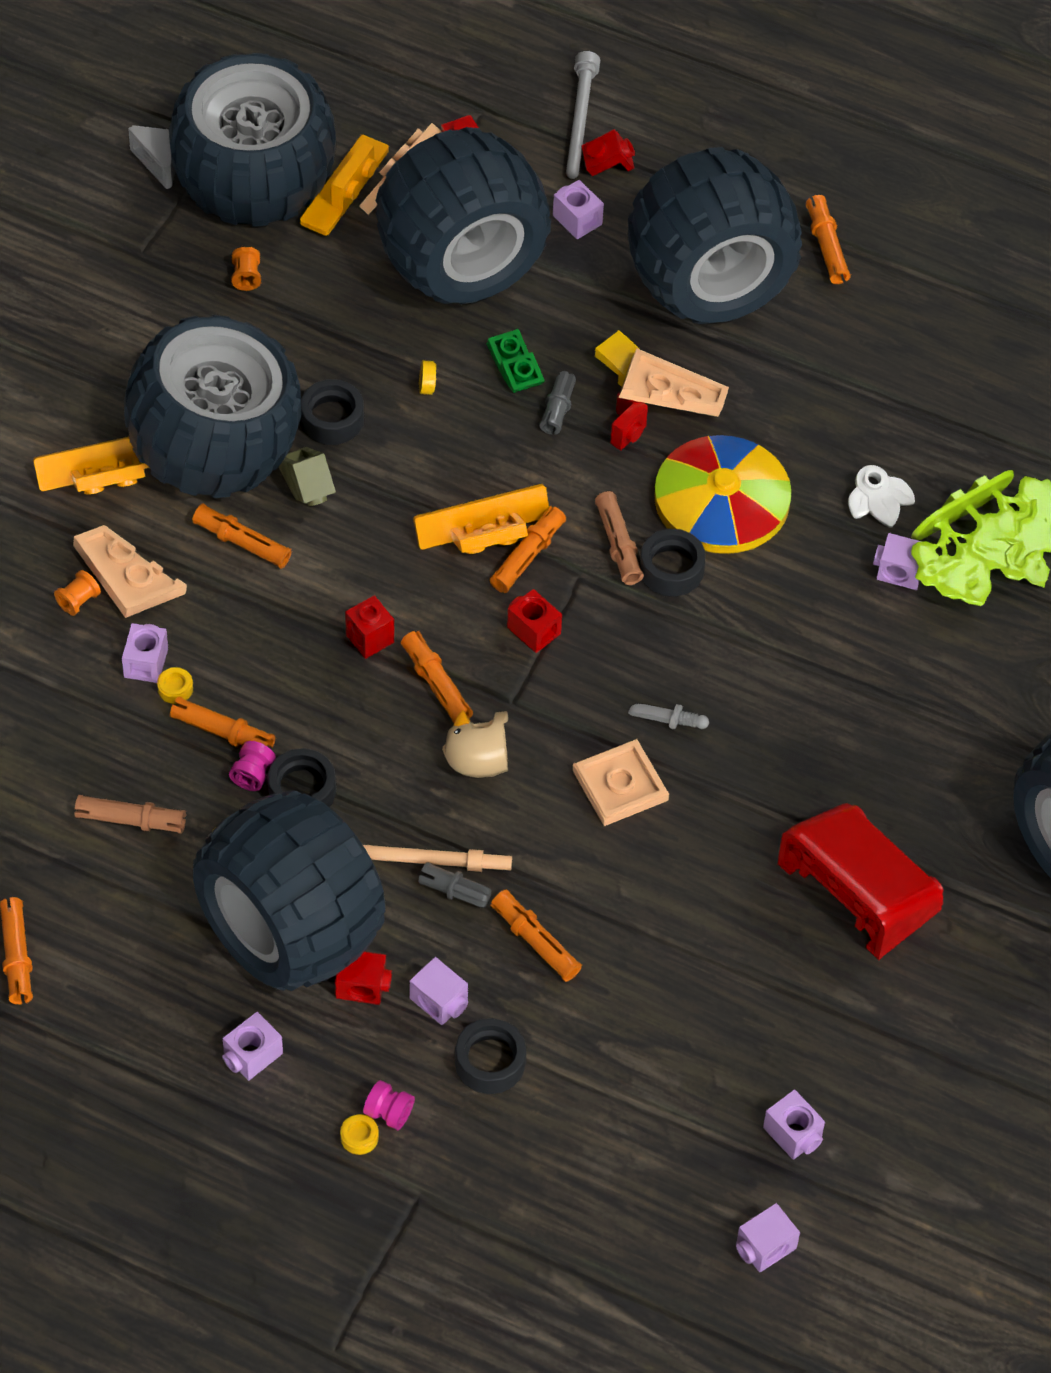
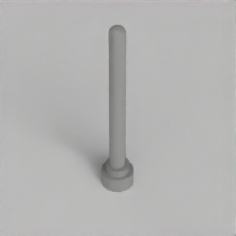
M590 51L580 52L575 57L574 70L579 77L566 168V175L570 179H575L579 175L582 153L581 145H583L591 80L599 73L600 57Z

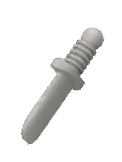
M635 704L630 707L628 714L635 717L669 723V728L676 729L677 724L693 726L694 728L698 727L700 729L707 728L709 725L707 716H698L695 713L682 711L683 706L676 704L674 710L646 704Z

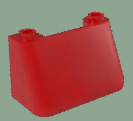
M840 804L793 825L782 835L777 864L789 875L800 869L799 874L803 878L811 874L857 917L855 927L859 931L865 928L871 939L866 945V949L878 960L942 909L943 887L940 882L933 876H928L867 819L863 810L857 805Z

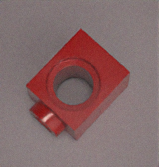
M532 589L526 595L516 597L509 605L507 628L531 650L537 653L561 634L562 613L536 590Z
M375 595L345 611L346 636L365 659L394 643V618Z
M363 952L356 961L337 973L335 980L336 999L380 1005L382 992L390 991L392 970L386 969V955Z

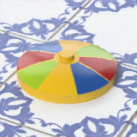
M706 436L681 445L664 460L656 477L654 499L658 515L667 529H681L693 534L701 541L705 551L729 554L754 549L777 534L784 525L789 513L791 485L788 475L779 460L760 445L734 436Z

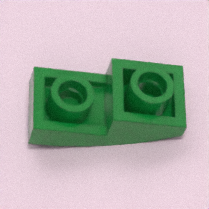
M519 329L488 338V349L502 377L513 393L545 382L533 352H528Z

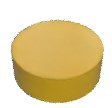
M422 360L419 374V393L432 395L436 383V363L434 361Z
M178 667L163 671L157 680L159 696L164 701L176 704L174 701L179 696L188 700L193 693V680L190 673Z
M362 1114L353 1115L347 1118L341 1126V1143L348 1152L362 1155L371 1152L376 1147L379 1140V1130L376 1122L371 1117Z

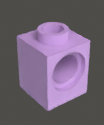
M578 180L569 186L560 188L554 194L553 216L576 239H579L602 225L604 203Z
M888 533L885 546L878 545L873 565L879 566L877 580L917 590L920 580L916 579L915 576L919 566L911 552L912 546L922 541Z
M131 624L122 656L124 678L157 683L168 651L166 629L152 624Z
M435 957L410 980V999L439 1024L443 1025L451 1017L457 1018L466 1009L468 1005V983Z
M256 1012L223 1038V1060L234 1073L240 1072L249 1081L283 1054L282 1036ZM249 1045L258 1047L254 1051L243 1050L245 1046Z
M794 1089L766 1110L763 1128L794 1160L803 1152L810 1154L821 1144L825 1121ZM798 1124L804 1130L796 1131L791 1129L789 1125Z
M776 1203L739 1227L736 1247L741 1258L747 1264L752 1263L760 1273L797 1249L800 1232Z

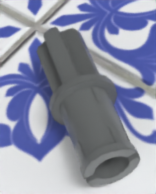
M561 371L560 375L556 377L552 392L545 399L547 407L539 426L542 431L548 434H552L553 429L555 434L560 433L564 416L572 405L570 397L576 378L574 374H569L567 371Z
M429 862L421 870L435 878L428 875H420L419 884L447 894L448 899L458 898L480 908L486 907L490 901L491 889L464 878L462 872L458 871L454 874Z

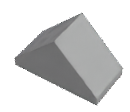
M134 125L128 128L130 150L166 189L172 187L176 171L171 162L169 129Z

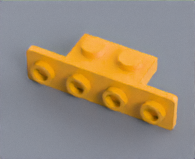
M361 135L302 215L300 224L325 236L329 235L353 200L357 198L366 182L373 176L376 168L389 152V146L366 135Z
M129 437L38 456L33 459L38 486L41 491L74 484L78 492L84 491V494H94L103 491L104 486L117 483V486L125 487L136 484L138 482L137 479L145 477L144 469L149 468L147 464L139 462Z
M538 484L416 515L413 520L418 546L423 550L454 542L462 553L474 554L482 552L487 546L516 543L519 538L528 536L526 523L539 520L549 507L546 487L543 484Z

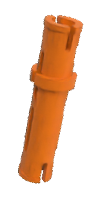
M814 195L812 197L815 206H813L810 198L806 201V207L812 220L810 228L818 239L831 283L842 284L844 282L841 274H843L846 281L849 280L851 274L847 268L835 231L837 224L835 219L830 216L825 196Z
M204 503L198 506L192 520L194 524H198L217 534L219 540L223 542L230 541L271 562L280 569L286 566L291 557L292 549L242 525L233 515L225 516Z
M549 506L538 522L527 528L528 536L523 538L501 567L490 577V583L496 590L507 593L536 555L551 544V538L566 521L565 514L559 508Z
M412 631L404 636L401 640V645L413 660L415 671L427 681L452 719V722L455 723L457 716L462 710L470 719L473 715V710L443 669L440 656L429 648L419 631Z
M180 696L174 701L179 705H172L171 718L178 719L227 739L232 746H243L247 741H256L271 748L274 746V734H269L249 726L247 720L242 718L232 719L187 701Z
M507 889L497 894L491 902V907L511 925V931L516 936H521L565 982L574 978L581 970L582 964L536 920L537 915L532 910H526Z
M10 897L11 908H8L7 899L0 901L6 958L2 966L3 972L8 978L9 1001L13 1004H22L21 994H24L26 1003L33 999L29 974L33 967L32 961L27 955L23 901L16 897Z

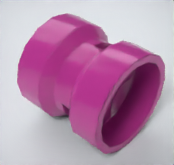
M247 741L239 752L240 760L232 765L229 777L236 785L243 789L258 791L266 780L265 771H269L271 764L276 759V755L269 747L262 743Z
M379 1080L367 1097L363 1113L373 1119L382 1116L387 1126L398 1131L407 1121L413 1108L415 1097L405 1091L400 1093L393 1092L390 1084Z

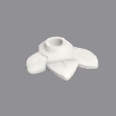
M868 465L860 469L855 479L856 488L848 498V506L854 519L861 518L870 512L874 518L889 528H892L896 523L900 506L913 505L915 502L914 494L906 482L900 478L888 476L882 468L875 465ZM868 477L875 478L878 481V484L874 485L870 483Z

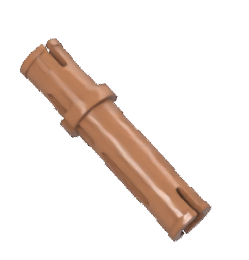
M611 491L603 492L595 498V504L598 507L611 545V558L617 562L622 582L626 585L636 584L644 577L636 557L638 553L637 546L629 537L616 494Z
M78 795L75 803V809L78 810L74 812L75 818L139 826L142 831L149 832L151 829H160L182 834L185 828L186 819H183V817H186L185 810L155 807V804L151 802L140 805Z

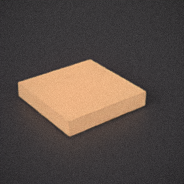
M637 739L573 764V772L604 826L669 800L668 791Z

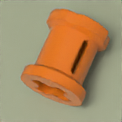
M252 247L235 249L232 252V264L235 266V272L232 274L233 286L243 291L258 288L261 284V275L258 272L260 252Z
M84 570L78 571L75 574L76 579L65 588H58L54 592L59 606L72 616H75L80 611L79 607L89 598H96L101 593L96 580Z

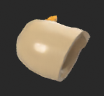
M462 710L457 716L454 726L448 730L446 744L442 749L449 765L455 771L475 778L493 777L507 772L508 760L504 723L508 721V712H495L493 720L473 724L464 710Z

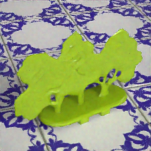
M1008 470L991 480L985 475L975 480L966 494L961 489L952 493L944 505L927 517L911 535V538L914 540H922L941 529V536L937 544L924 541L917 542L912 546L911 555L919 566L915 578L920 580L925 586H935L942 596L951 599H962L966 603L978 606L984 605L991 592L990 571L995 568L1000 569L1005 577L1020 581L1024 578L1029 583L1044 588L1050 571L1043 558L1044 552L1051 553V481L1049 479L1040 481L1037 478L1025 476L1020 480L1018 493L1014 497L1005 496L1001 492L1014 478L1013 470ZM993 498L997 499L1000 509L998 513L983 515L979 514L976 510ZM1009 504H1017L1019 511H1015ZM968 513L977 522V528L970 534L954 532L950 526L951 523ZM949 537L956 544V554L954 556H949L947 553L946 543H951L948 539ZM957 537L966 539L967 543H959ZM939 546L942 549V555L940 556L935 551Z

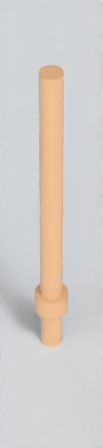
M363 845L371 860L417 864L429 862L433 865L467 867V871L482 872V868L509 871L512 868V856L484 854V850L469 849L468 853Z

